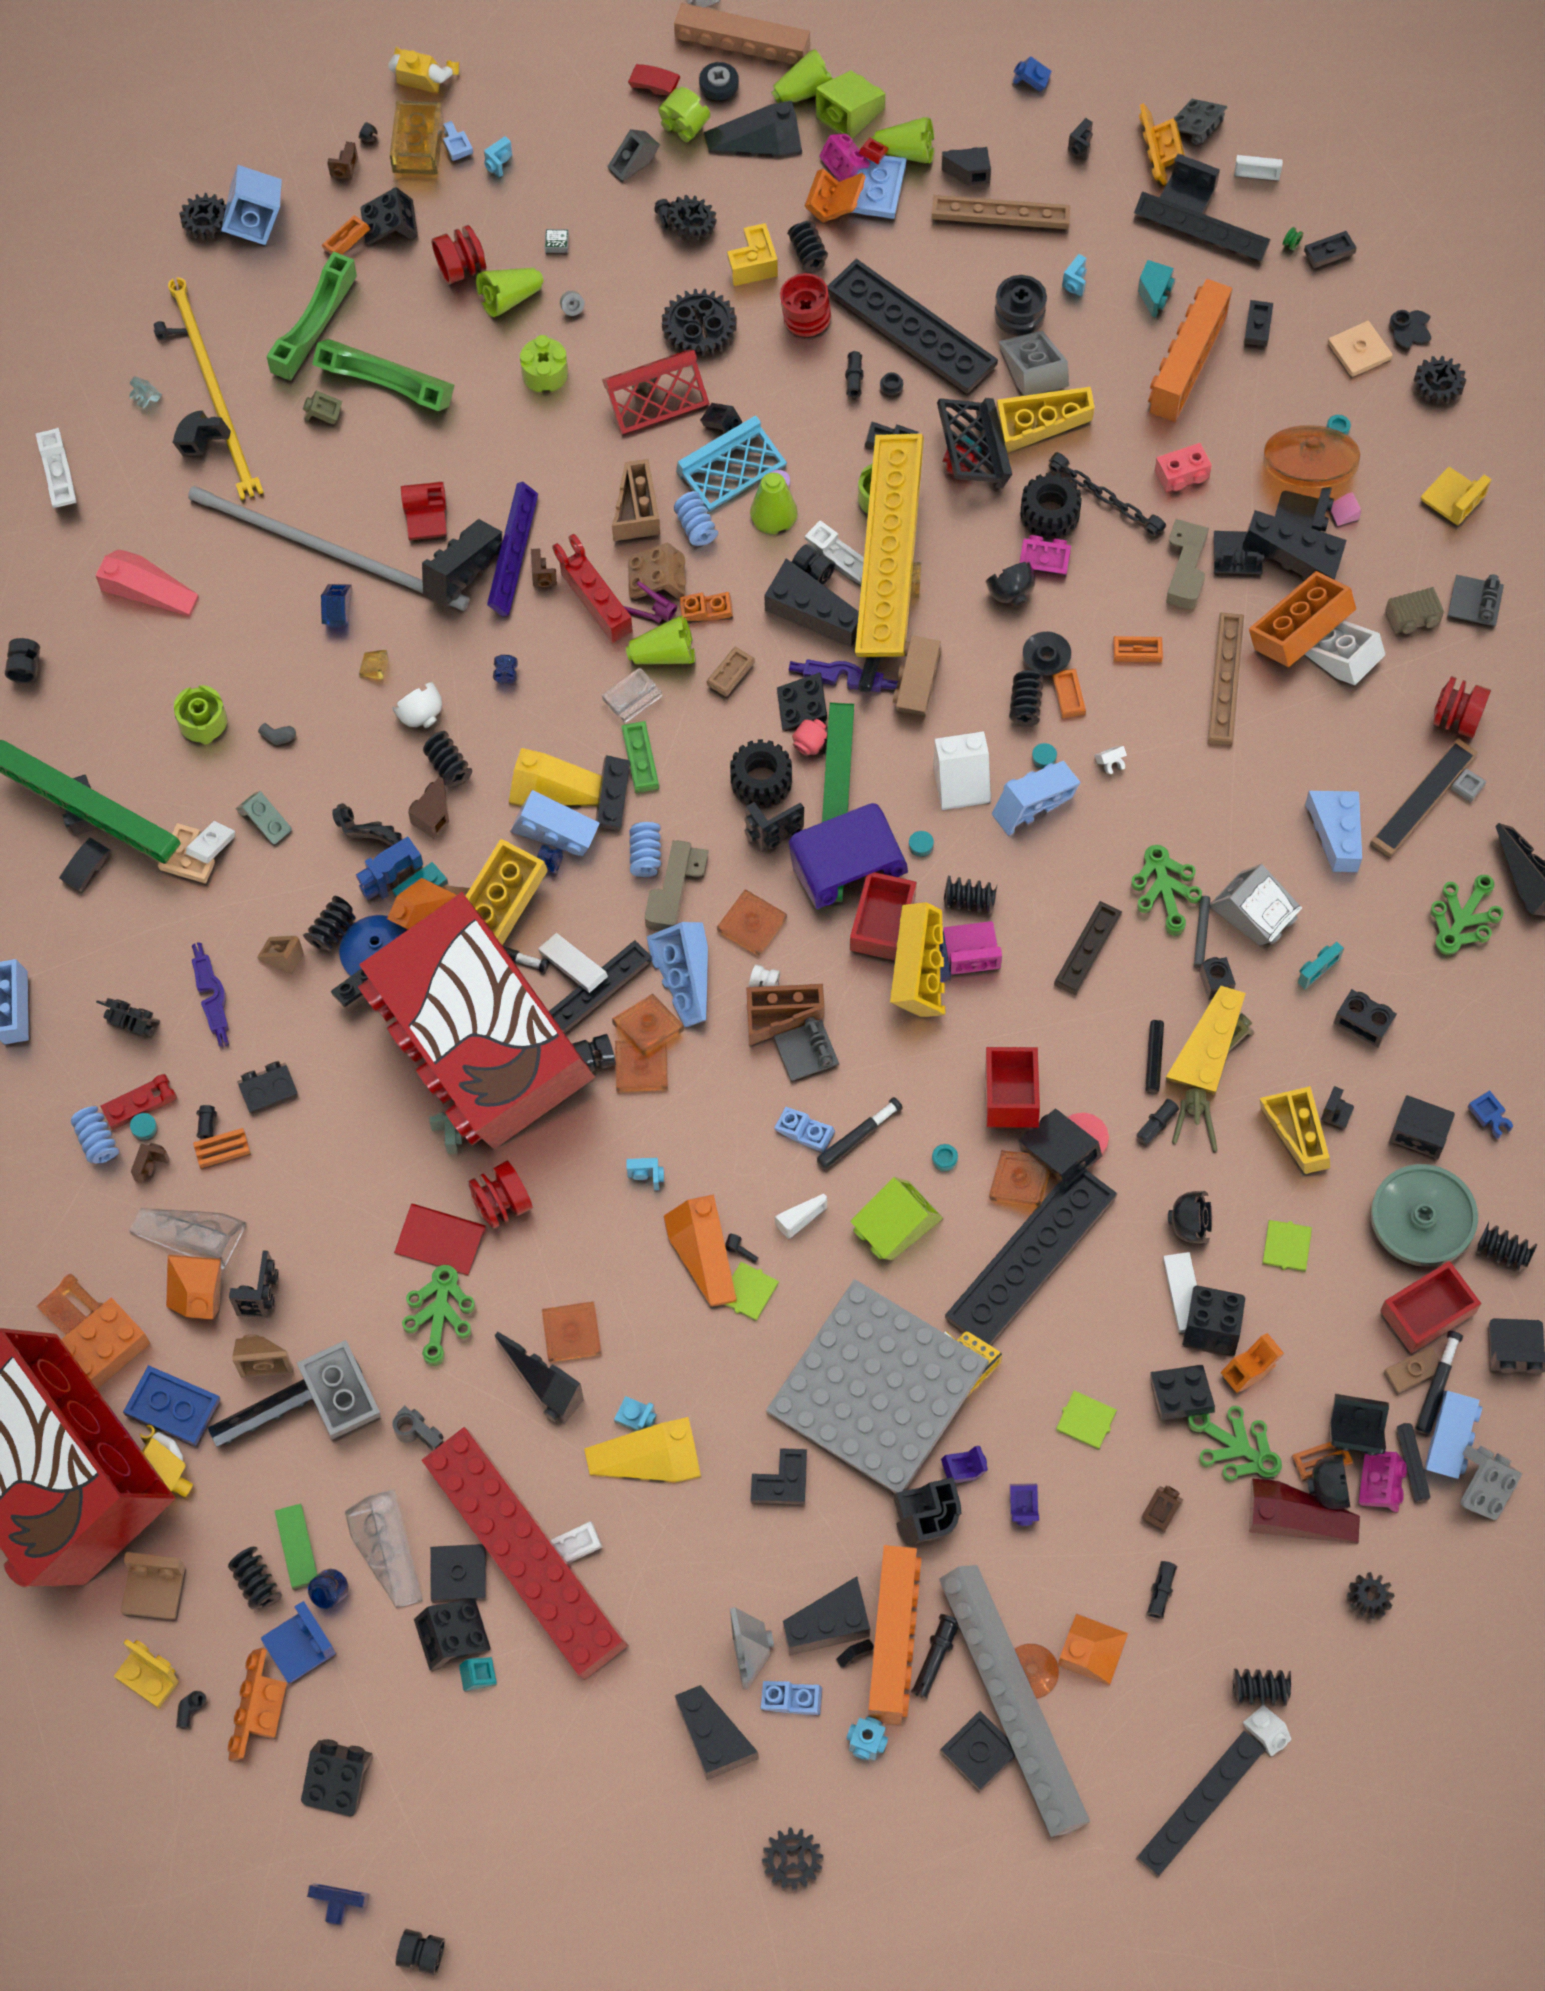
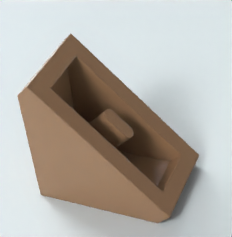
M297 936L269 937L257 958L292 974L304 952L300 939Z

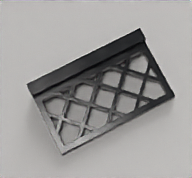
M939 398L937 406L954 478L992 482L994 488L1003 489L1012 476V470L994 398H985L982 403ZM946 407L952 408L958 414L954 417L946 410ZM966 410H976L977 418L975 419ZM960 416L970 423L968 427L958 420ZM952 424L962 432L959 436L951 430L950 426ZM973 426L981 432V438L970 430ZM966 435L975 444L973 446L969 445L962 437ZM957 443L968 451L963 455L955 448V444ZM977 446L985 450V457L975 449ZM970 452L979 461L977 466L967 458ZM962 462L971 472L961 471L959 464ZM983 464L990 470L991 474H986L979 467Z

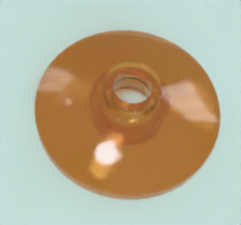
M1023 1644L1016 1647L1015 1652L1036 1699L1046 1696L1054 1689L1058 1681L1059 1666L1056 1658L1047 1648L1038 1644ZM1031 1664L1035 1665L1037 1671L1035 1673H1029L1027 1671V1666Z

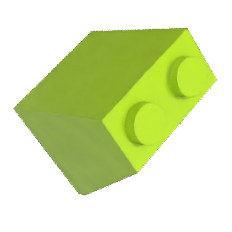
M850 70L816 88V118L839 134H847L853 139L885 109L886 93L881 88L872 85L862 75H858Z
M893 1177L850 1222L855 1226L853 1229L855 1234L863 1241L866 1239L872 1245L871 1251L879 1259L893 1260L937 1225L943 1217L910 1181Z

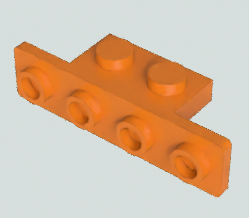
M265 1648L253 1650L246 1660L245 1668L247 1669V1675L241 1684L239 1692L242 1698L240 1707L236 1710L233 1719L234 1724H236L234 1735L229 1739L227 1747L228 1752H230L228 1759L232 1761L244 1758L249 1733L270 1739L275 1738L286 1682L261 1676L267 1652Z

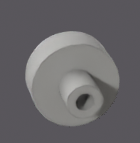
M567 291L560 298V307L567 315L575 316L582 312L584 299L576 291Z

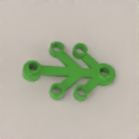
M1152 845L1146 849L1144 854L1146 864L1139 874H1135L1132 877L1131 886L1136 891L1145 889L1147 879L1154 869L1157 879L1147 894L1139 898L1137 908L1142 913L1150 912L1153 902L1159 893L1162 892L1168 914L1165 929L1169 934L1177 936L1184 932L1186 919L1178 913L1172 890L1186 897L1188 902L1193 904L1201 900L1202 891L1197 886L1188 887L1167 875L1166 868L1179 874L1182 880L1191 881L1196 873L1194 866L1190 864L1182 865L1169 858V852L1165 847ZM1153 854H1159L1161 857L1155 858ZM1185 870H1188V871H1190L1192 874H1191V875H1185V874H1184V871H1185ZM1141 880L1143 884L1138 885L1135 881ZM1195 892L1198 894V897H1192L1190 893ZM1147 902L1149 903V906L1143 907L1141 903ZM1172 920H1178L1180 924H1173Z
M1479 875L1475 879L1473 884L1474 892L1463 909H1461L1457 897L1458 885L1454 882L1445 883L1442 894L1447 898L1454 919L1451 929L1445 918L1446 904L1442 901H1435L1432 904L1430 913L1435 917L1440 932L1436 937L1435 943L1441 953L1450 955L1456 953L1463 944L1478 941L1485 943L1489 941L1492 931L1486 925L1479 926L1476 932L1460 933L1464 927L1488 922L1499 923L1502 920L1504 912L1499 906H1492L1488 912L1472 915L1482 897L1489 896L1494 889V880L1489 875ZM1481 881L1487 882L1489 885L1484 886L1481 884ZM1446 888H1452L1455 892L1449 893ZM1440 907L1443 911L1437 912L1434 908ZM1496 912L1499 914V917H1494L1491 913ZM1484 931L1488 936H1481L1479 932ZM1445 939H1450L1453 943L1449 944Z
M449 1265L437 1267L432 1273V1281L419 1291H410L406 1296L409 1307L419 1308L424 1299L437 1291L434 1302L415 1316H406L402 1321L405 1332L411 1334L415 1333L421 1324L433 1316L430 1341L422 1351L424 1361L430 1366L441 1364L445 1357L444 1350L440 1345L444 1317L455 1328L456 1335L459 1338L466 1339L471 1335L470 1324L467 1321H462L447 1302L448 1291L459 1302V1308L465 1314L474 1311L475 1302L471 1296H466L457 1285V1271ZM448 1274L449 1278L443 1281L440 1279L441 1275ZM413 1296L419 1297V1301L416 1303L410 1302V1299ZM466 1301L472 1303L469 1308L462 1307V1304ZM409 1321L415 1322V1326L412 1328L406 1327V1324ZM462 1326L468 1328L465 1333H460L458 1330ZM431 1349L438 1350L434 1356H430L428 1352Z
M1232 1406L1227 1412V1419L1232 1423L1236 1437L1210 1422L1209 1414L1188 1417L1190 1429L1195 1432L1204 1431L1228 1446V1448L1217 1450L1204 1449L1199 1456V1462L1202 1466L1211 1467L1216 1461L1242 1456L1252 1461L1237 1466L1232 1463L1225 1465L1222 1476L1226 1481L1233 1482L1238 1476L1258 1473L1264 1478H1273L1280 1473L1282 1461L1276 1453L1270 1451L1266 1436L1267 1425L1261 1420H1256L1251 1424L1250 1433L1257 1439L1258 1452L1249 1445L1243 1422L1244 1412L1241 1407ZM1236 1411L1240 1414V1417L1235 1419L1230 1413ZM1199 1418L1203 1421V1424L1197 1426L1193 1420ZM1254 1426H1261L1263 1432H1255ZM1209 1454L1212 1457V1461L1206 1462L1203 1459V1455ZM1270 1462L1273 1468L1266 1469L1263 1463ZM1233 1469L1236 1475L1228 1476L1226 1470Z

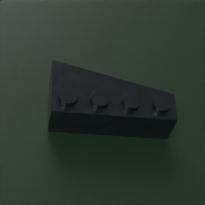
M1255 510L1243 545L1255 552L1259 550L1269 560L1273 558L1281 563V567L1290 571L1291 569L1302 575L1304 580L1316 571L1335 580L1347 540Z
M478 519L461 532L458 540L454 538L450 540L446 550H437L434 553L433 557L435 558L433 560L426 559L423 561V595L445 607L453 600H457L461 591L467 585H471L475 576L481 570H485L489 561L500 553L502 531Z
M786 558L764 595L765 611L852 647L857 637L859 611Z

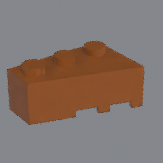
M823 984L746 987L749 1046L772 1038L780 1033L804 1026L806 1024L805 1020L809 1017H814L815 1020L824 1018Z

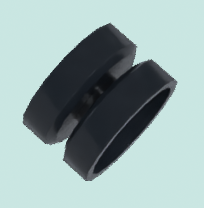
M1014 275L1003 280L996 292L994 310L995 321L1000 329L1011 335L1023 336L1036 332L1043 325L1047 294L1045 287L1040 281L1027 275Z

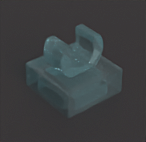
M134 376L129 383L134 388L130 392L129 397L136 400L140 395V400L137 403L138 406L145 407L149 400L157 402L162 396L152 384L142 378Z

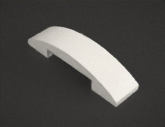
M59 428L36 433L52 507L57 508L77 503Z
M819 521L805 535V540L818 550L820 555H825L836 563L835 569L861 585L864 557L839 540L837 532L822 521Z

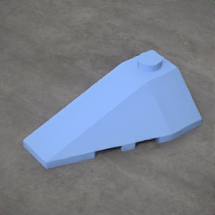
M681 922L647 936L652 963L655 968H659L664 978L662 983L665 988H669L673 996L672 1003L684 1027H690L705 1021L707 1009L708 945L703 922Z

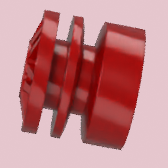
M470 225L463 226L462 233L459 229L454 230V242L446 233L432 238V249L437 264L449 285L464 280L463 268L467 270L470 276L476 275V269L480 273L486 271L483 247Z
M808 273L797 274L789 278L782 285L780 291L785 326L793 334L802 337L815 336L823 332L829 325L832 317L826 283L820 277Z
M1451 676L1450 680L1442 688L1434 709L1433 725L1439 727L1442 718L1446 717L1448 718L1445 726L1446 730H1449L1453 722L1457 721L1459 722L1458 734L1473 739L1491 690L1475 685L1470 694L1465 693L1466 681L1464 680L1459 690L1453 689L1457 678Z
M508 1160L492 1168L494 1181L491 1182L484 1173L479 1175L483 1187H480L475 1178L467 1181L476 1209L492 1229L499 1227L496 1214L499 1215L504 1223L509 1221L506 1212L507 1208H510L516 1216L533 1208L520 1177Z

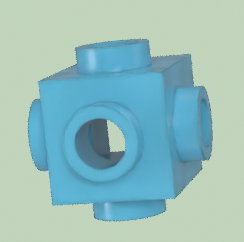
M859 1717L857 1725L851 1724L846 1740L850 1741L849 1751L853 1752V1755L860 1759L869 1760L870 1758L876 1760L878 1752L884 1753L889 1737L885 1736L886 1727L881 1726L882 1722L875 1718L866 1717V1719H862ZM866 1733L873 1737L870 1740H866L862 1734Z

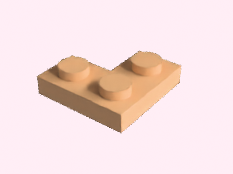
M177 823L172 834L180 840L181 845L166 864L159 862V870L206 884L214 867L215 860L213 858L206 864L186 854L187 846L201 834V831Z

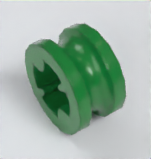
M1292 227L1287 232L1282 245L1285 247L1290 246V250L1294 251L1300 244L1304 233L1302 231L1297 232L1296 228Z

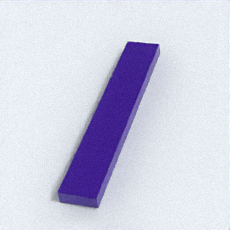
M523 481L516 484L487 605L502 617L508 616L510 613L538 498V493Z

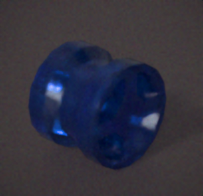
M511 655L496 656L493 664L496 668L493 671V679L504 684L515 682L517 680V672L515 671L518 666L517 658Z
M543 844L537 858L543 860L547 869L556 874L562 862L563 850L558 848L553 850L548 845Z

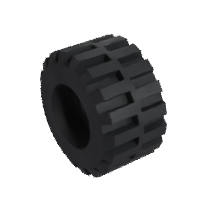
M1046 473V476L1037 475L1036 480L1031 479L1028 482V486L1025 485L1023 489L1020 510L1023 525L1028 526L1029 532L1035 531L1036 536L1041 537L1044 535L1046 539H1051V536H1055L1056 539L1061 538V534L1068 535L1070 529L1074 530L1077 522H1079L1082 503L1080 489H1077L1075 482L1070 483L1069 477L1062 478L1061 474L1056 473V476L1051 475V473ZM1055 502L1062 508L1048 510L1040 506V504Z
M758 739V743L749 741L746 747L744 745L740 746L739 753L735 752L733 760L730 762V778L733 792L736 793L739 800L744 799V804L749 805L755 802L758 808H760V805H765V808L770 807L772 802L775 805L780 803V798L785 799L787 791H790L792 787V761L789 759L788 752L786 750L783 751V747L779 744L774 746V741L768 740L767 743H763V739ZM756 768H767L774 772L770 778L764 780L754 779L748 775L749 772Z

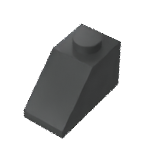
M630 129L607 167L618 178L625 181L650 163L660 144L646 131Z

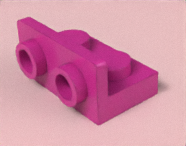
M847 134L830 135L819 155L839 182L855 176L859 169L868 168L870 165L867 158L859 154V148Z
M1029 535V539L1023 538L1019 563L1030 562L1033 570L1067 575L1071 545H1067V541L1061 539H1053L1051 543L1043 541V537Z
M1385 1451L1384 1454L1377 1455L1365 1453L1359 1503L1362 1506L1389 1507L1392 1512L1399 1511V1504L1403 1502L1404 1498L1402 1479L1406 1476L1407 1465L1397 1452Z

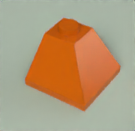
M421 878L397 895L387 919L406 929H410L457 896V894Z
M168 1255L166 1307L185 1317L213 1319L220 1310L221 1259Z
M1076 1614L1060 1655L1058 1666L1110 1685L1128 1633Z

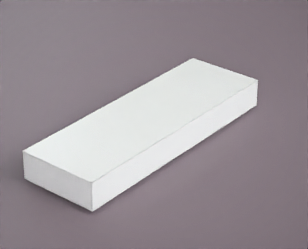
M558 933L554 934L538 948L543 957L549 959L552 964L589 993L608 977L605 970Z
M1190 1252L1163 1257L1179 1333L1185 1332L1192 1290L1194 1286H1197Z

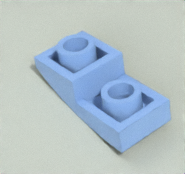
M785 1107L774 1127L782 1135L822 1153L826 1150L835 1133L833 1126L812 1120L808 1114L789 1107Z
M763 1681L761 1709L781 1713L820 1715L822 1687L820 1685L792 1684L788 1681Z

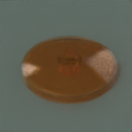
M1301 425L1286 428L1271 436L1264 448V465L1266 469L1280 481L1303 488H1326L1339 485L1355 475L1360 463V450L1356 442L1343 432L1324 426Z

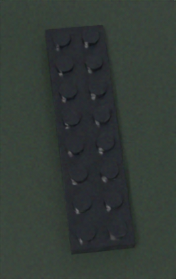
M857 258L827 286L830 296L967 394L998 365L996 357Z
M1087 1170L1066 1189L1057 1184L945 1314V1318L962 1332H970L991 1345L1115 1200L1117 1192Z

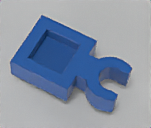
M1490 1090L1469 1103V1110L1483 1127L1488 1124L1492 1126V1134L1497 1139L1501 1138L1503 1134L1499 1130V1126H1504L1508 1132L1512 1130V1122L1502 1117L1506 1111Z

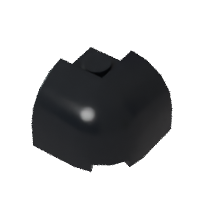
M953 1477L929 1482L920 1488L893 1494L900 1520L896 1525L901 1537L909 1545L936 1540L953 1532L952 1530L957 1526L959 1516L962 1514L961 1503Z

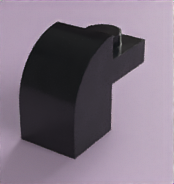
M202 410L195 411L183 418L178 424L172 443L182 456L204 455L208 440L229 439L231 430L221 417L208 418Z

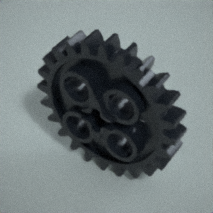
M694 289L693 294L690 295L686 290L685 297L677 294V302L670 300V307L664 308L665 314H662V331H664V338L668 339V344H675V351L683 348V351L691 349L695 351V354L700 352L701 356L705 357L706 351L714 355L715 348L722 351V344L729 346V339H734V331H737L735 308L730 307L729 300L724 301L723 295L716 298L715 291L708 295L706 289H703L701 294H698L697 289ZM692 308L695 309V311H696V313H697V318H698V320L695 319V312L693 311ZM701 326H703V332L707 338L703 336Z

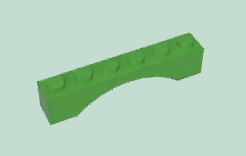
M333 251L322 269L315 292L303 315L288 333L276 340L266 356L270 373L290 381L292 380L355 281L357 272L354 259Z
M331 339L317 342L312 363L314 366L333 373L358 377L386 386L406 395L418 404L437 411L450 406L455 386L452 383Z

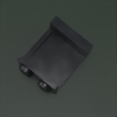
M1056 1108L1041 1118L1039 1128L1033 1127L1030 1131H1026L1021 1139L1018 1140L1022 1155L1025 1157L1031 1155L1054 1173L1058 1184L1064 1189L1102 1157L1099 1141Z

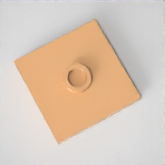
M1369 320L1328 338V345L1351 378L1392 360L1393 354Z

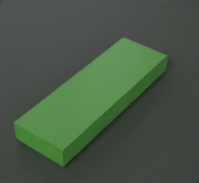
M646 721L621 725L627 757L630 760L629 766L635 793L659 789Z
M301 1503L274 1510L292 1589L295 1590L320 1583Z

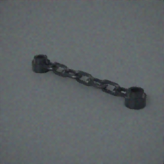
M1055 452L1049 459L1048 467L1053 472L1058 474L1060 472L1066 473L1071 481L1080 487L1089 488L1095 492L1096 497L1107 504H1114L1121 509L1122 514L1131 520L1140 521L1146 525L1144 529L1150 535L1156 536L1161 534L1166 528V523L1160 517L1152 514L1149 518H1146L1132 504L1123 503L1117 499L1112 491L1103 486L1098 487L1081 471L1069 468V460L1061 453ZM1077 474L1085 478L1083 484L1075 479ZM1103 491L1111 495L1109 500L1101 496ZM1128 507L1137 512L1134 514L1135 517L1126 512Z

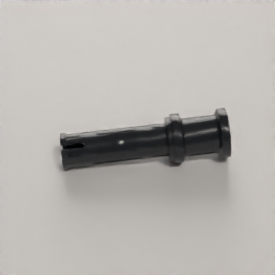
M946 1614L939 1615L940 1623L938 1628L929 1639L931 1644L930 1650L911 1690V1693L918 1696L921 1687L924 1686L920 1694V1698L923 1699L928 1698L946 1652H950L953 1649L952 1641L958 1628H960L956 1618Z

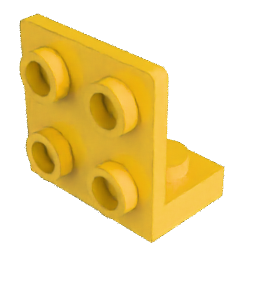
M1448 467L1421 495V501L1458 526L1487 495L1492 479L1484 474L1478 481L1473 480L1471 482L1453 468Z
M126 1639L123 1644L130 1652V1655L115 1673L114 1678L159 1709L179 1683L174 1675L176 1670L160 1655L154 1658V1655L149 1652V1648L140 1641L135 1640L132 1643Z

